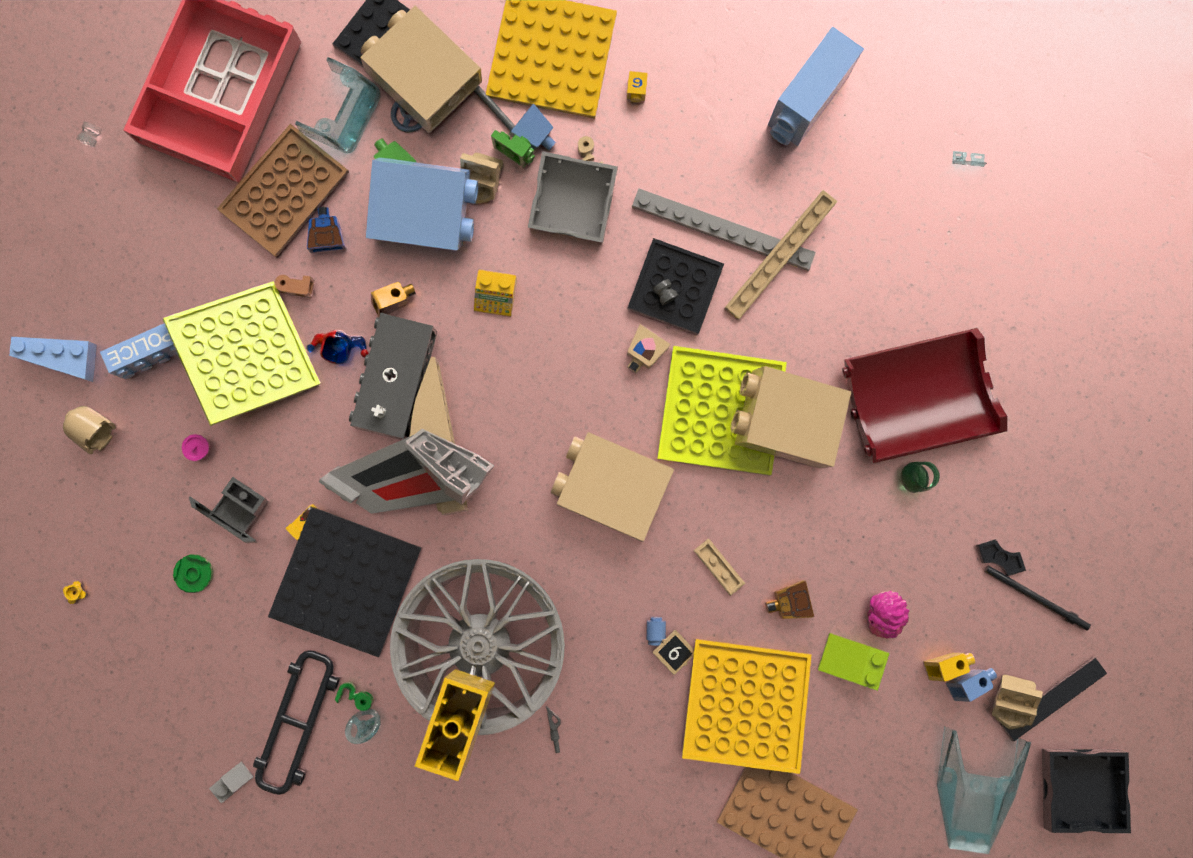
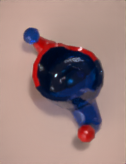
M342 330L318 333L314 336L311 344H308L306 347L307 351L313 352L314 347L321 344V357L335 364L346 363L349 360L351 350L355 347L361 349L360 354L362 357L365 358L367 354L369 355L363 336H349Z

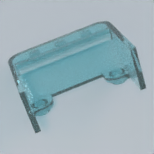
M328 57L326 61L331 71L339 74L342 84L349 87L350 90L334 121L322 118L317 121L314 128L299 121H296L295 125L305 136L343 153H351L356 149L379 102L381 93L377 85L356 69Z

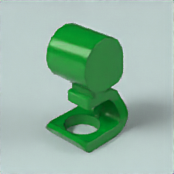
M352 682L342 684L335 697V701L339 703L346 688L349 690L348 700H354L356 708L360 711L368 710L374 703V698L369 692L361 691L356 693V686Z

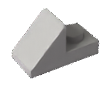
M241 761L209 789L222 804L254 776Z

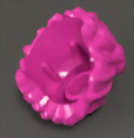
M890 590L872 596L870 600V610L867 613L869 617L868 624L871 633L877 637L886 639L896 638L902 633L903 627L909 621V609L906 608V600L902 596H898V592Z

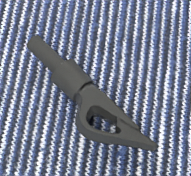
M546 706L551 741L554 742L555 753H559L558 740L560 738L557 728L561 724V719ZM553 716L558 720L556 724L552 720Z

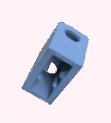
M534 104L509 133L511 137H514L516 134L519 137L523 136L528 139L531 148L534 150L540 144L547 150H550L556 143L548 135L553 126Z
M992 668L986 671L974 669L947 682L946 685L954 701L971 702L993 689L991 681L997 678V674Z

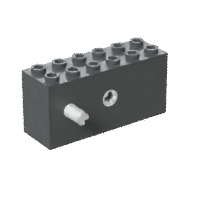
M380 313V317H377L374 323L375 335L370 338L369 347H371V350L364 360L366 369L360 375L359 384L361 387L360 391L355 394L354 403H356L354 411L352 410L350 413L349 422H351L350 426L358 430L403 440L410 437L415 400L432 355L437 331L432 325Z

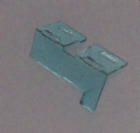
M953 151L952 164L981 167L987 164L984 162L985 154L971 153V161H966L967 152Z

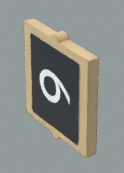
M674 630L666 639H662V643L653 651V654L675 675L693 657L694 649Z

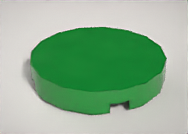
M190 554L176 563L173 570V578L180 590L186 593H197L205 590L210 585L213 579V568L207 558L201 555Z

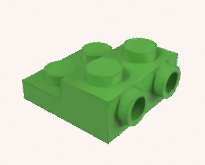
M495 130L492 133L493 148L522 168L532 163L535 155H533L534 149L531 148L528 139L515 134L512 140H510V137L503 131L498 132Z

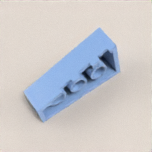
M11 337L9 356L93 382L97 345L89 341Z

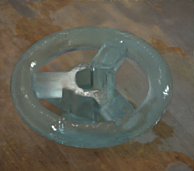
M373 709L359 711L349 719L345 728L347 740L353 744H362L370 740L380 727V715ZM364 715L373 716V718L367 721L359 720V718ZM353 724L357 726L358 730L355 738L351 735Z

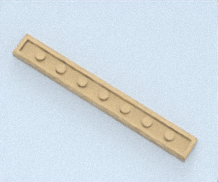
M822 190L724 308L737 319H740L838 201Z

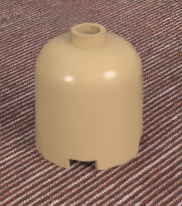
M80 406L70 410L66 414L63 423L65 435L88 454H93V451L96 449L101 451L112 439L113 436L110 435L112 429L115 430L116 428L113 422L87 406Z

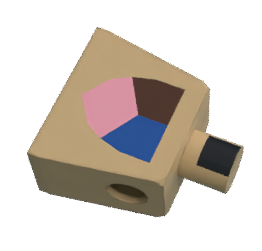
M640 324L627 352V355L632 358L627 368L634 373H637L642 365L650 369L669 349L671 344Z

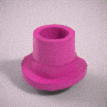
M193 434L184 439L182 453L188 460L199 461L208 454L209 443L203 436Z

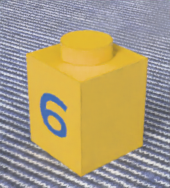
M629 71L626 99H630L632 102L645 101L648 73Z

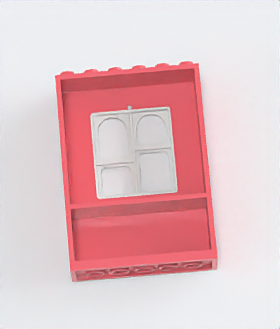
M181 0L123 131L136 143L239 183L301 44V40L293 25L285 21L282 23L278 22L274 17L267 14L263 16L252 8L245 9L235 1ZM217 40L228 41L233 49L225 71L222 73L203 65L210 47ZM246 51L256 52L261 59L260 67L254 76L235 68L239 57ZM199 74L219 81L217 89L210 100L191 92ZM231 77H236L251 84L239 111L220 104V99Z

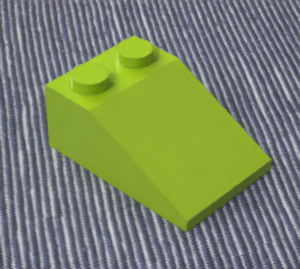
M829 633L818 670L878 691L889 653Z

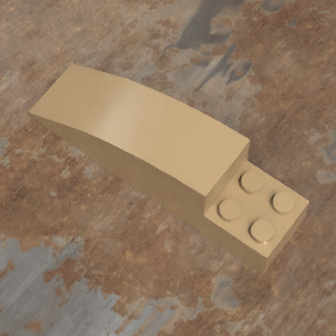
M431 357L415 400L410 436L424 429L455 444L440 365L435 357ZM455 500L436 503L438 512L440 511L445 516L468 511L467 501L462 505Z

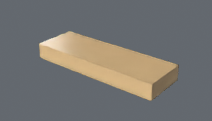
M709 538L693 550L730 596L745 584Z

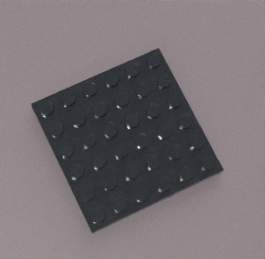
M311 507L268 617L379 657L421 547Z

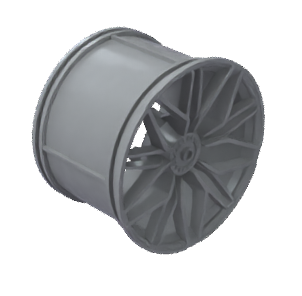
M486 559L454 562L433 571L423 578L410 591L401 604L393 624L390 640L391 664L397 684L410 705L429 721L440 693L438 690L446 671L452 666L456 665L463 672L477 677L482 676L483 679L491 681V674L499 670L503 664L512 670L524 697L511 703L494 687L492 694L505 706L486 709L478 735H489L513 728L540 709L554 690L559 679L565 648L562 623L558 611L546 591L523 571L499 561ZM479 572L484 575L490 604L488 615H471L467 610L472 573ZM489 573L514 581L497 605L495 604ZM466 575L461 604L459 606L444 586ZM516 585L522 586L523 589L508 612L500 620L496 619L499 608ZM440 590L463 618L461 621L451 616L438 599L436 594ZM525 590L532 595L542 609V612L510 616ZM432 598L445 617L423 615ZM546 617L549 628L520 644L511 643L509 633L505 627L508 623ZM421 620L447 623L451 626L453 630L449 637V644L438 646L419 637L418 632ZM549 633L551 634L550 661L522 650ZM418 643L435 652L420 658ZM509 652L518 653L549 664L547 670L518 663L509 656ZM450 653V658L441 664L426 669L423 668L422 661ZM517 667L544 674L541 681L529 693ZM440 669L433 684L426 672Z

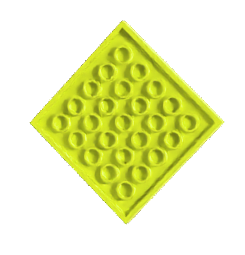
M274 281L163 318L164 325L210 426L320 385V381L283 300L275 287Z
M673 346L657 459L771 476L774 455L735 445L737 434L731 433V422L737 410L743 411L746 396L740 395V386L746 373L752 374V370L764 366L786 372L787 362Z

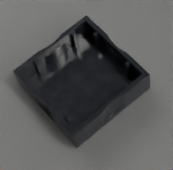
M1042 749L1044 829L1051 833H1082L1086 831L1131 833L1130 803L1128 798L1129 752L1120 749Z

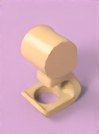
M583 136L578 141V152L584 161L594 160V155H592L594 152V141L588 136Z

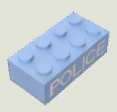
M161 324L101 351L100 354L110 374L128 379L133 377L135 372L151 369L153 364L169 361L171 356L177 354V351L165 325Z

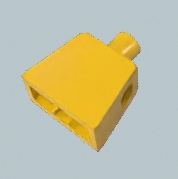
M953 652L923 662L929 680L945 682L969 673V666L975 664V658L971 653Z

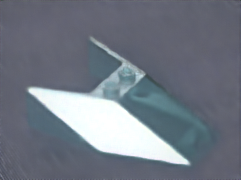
M944 726L937 789L949 848L989 854L1016 797L1031 742L1022 738L1017 739L1014 767L1010 776L997 778L967 773L964 769L957 731Z

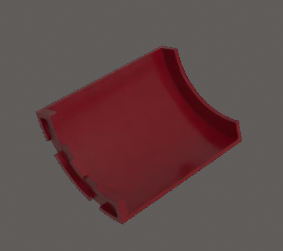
M978 328L844 359L845 367L842 368L844 378L847 379L848 390L851 391V416L853 420L856 419L864 443L865 455L870 457L873 464L1007 432L1008 416L998 398H993L991 390L994 387L990 373L985 372L983 361H987L985 337Z

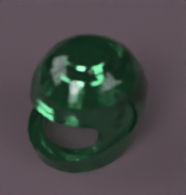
M926 461L910 462L903 468L900 476L902 485L907 491L912 493L931 490L938 484L940 479L937 467L933 463ZM922 465L928 466L933 472V482L929 487H927L929 475Z

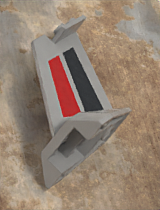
M421 429L410 437L342 467L337 466L320 478L319 483L324 485L326 489L339 495L344 501L352 503L357 499L356 504L371 514L453 500L462 505L477 491L494 465L476 453Z

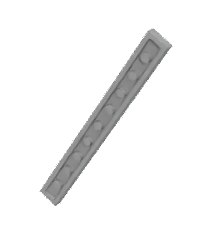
M638 189L632 208L765 256H768L781 240L642 189ZM799 247L787 264L809 271L816 252Z

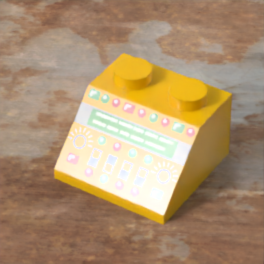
M478 270L474 311L511 317L517 284L516 275Z

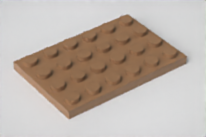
M290 123L219 205L217 210L273 256L277 257L349 171Z
M744 767L717 819V823L780 858H833L858 809L794 773Z

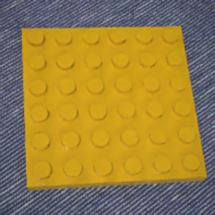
M506 0L486 95L493 99L528 106L534 104L538 108L595 119L617 10L567 0Z
M695 639L682 758L800 774L812 654Z

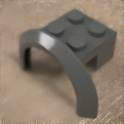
M232 477L221 492L223 497L213 510L189 497L192 508L243 542H258L246 534V532L268 503V500Z

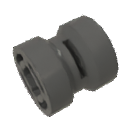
M669 279L662 281L653 288L654 293L659 295V301L662 305L668 304L679 296L676 290L671 288L672 284Z

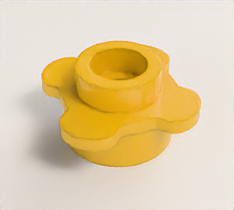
M75 581L73 585L63 588L64 596L70 604H75L78 599L86 597V592L82 590L79 581Z

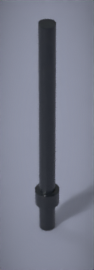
M988 565L984 572L1064 617L1068 623L1076 624L1086 631L1090 629L1091 624L1079 618L1078 614L1073 611L1063 609Z

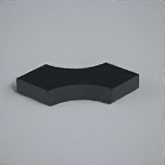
M996 539L976 545L981 562L998 565L1006 576L1026 571L1021 553H1011L1004 550Z

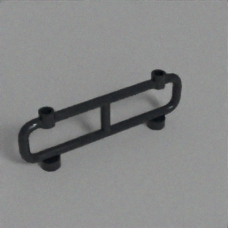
M311 650L304 651L299 655L296 663L291 662L288 667L287 673L291 674L283 699L262 756H257L253 763V767L257 768L255 782L264 791L282 795L288 792L293 784L301 786L304 781L306 771L299 769V765L326 691L335 692L340 682V677L333 675L334 665L332 660L324 654ZM312 658L323 662L326 665V671L307 722L285 715L298 678L302 673L303 664L306 659ZM283 722L304 731L283 786L277 787L266 783L263 780V773L268 766L270 754Z

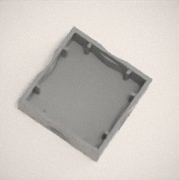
M542 151L537 176V191L532 203L528 228L603 243L618 166L584 161Z

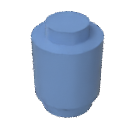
M651 617L647 621L646 640H648V645L659 646L662 643V639H666V621H663L662 617Z

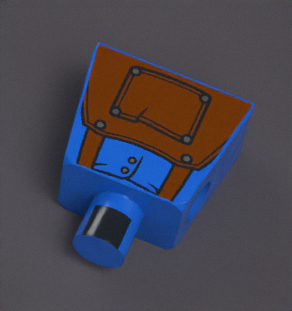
M328 207L318 208V218L309 219L307 249L310 253L347 249L340 222L336 216H330Z

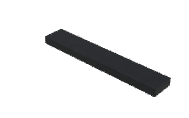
M1093 657L1042 694V699L1037 707L1036 717L1031 726L1026 725L1020 728L1008 729L1003 724L1000 725L1010 739L1016 741L1105 676L1107 672L1099 661Z

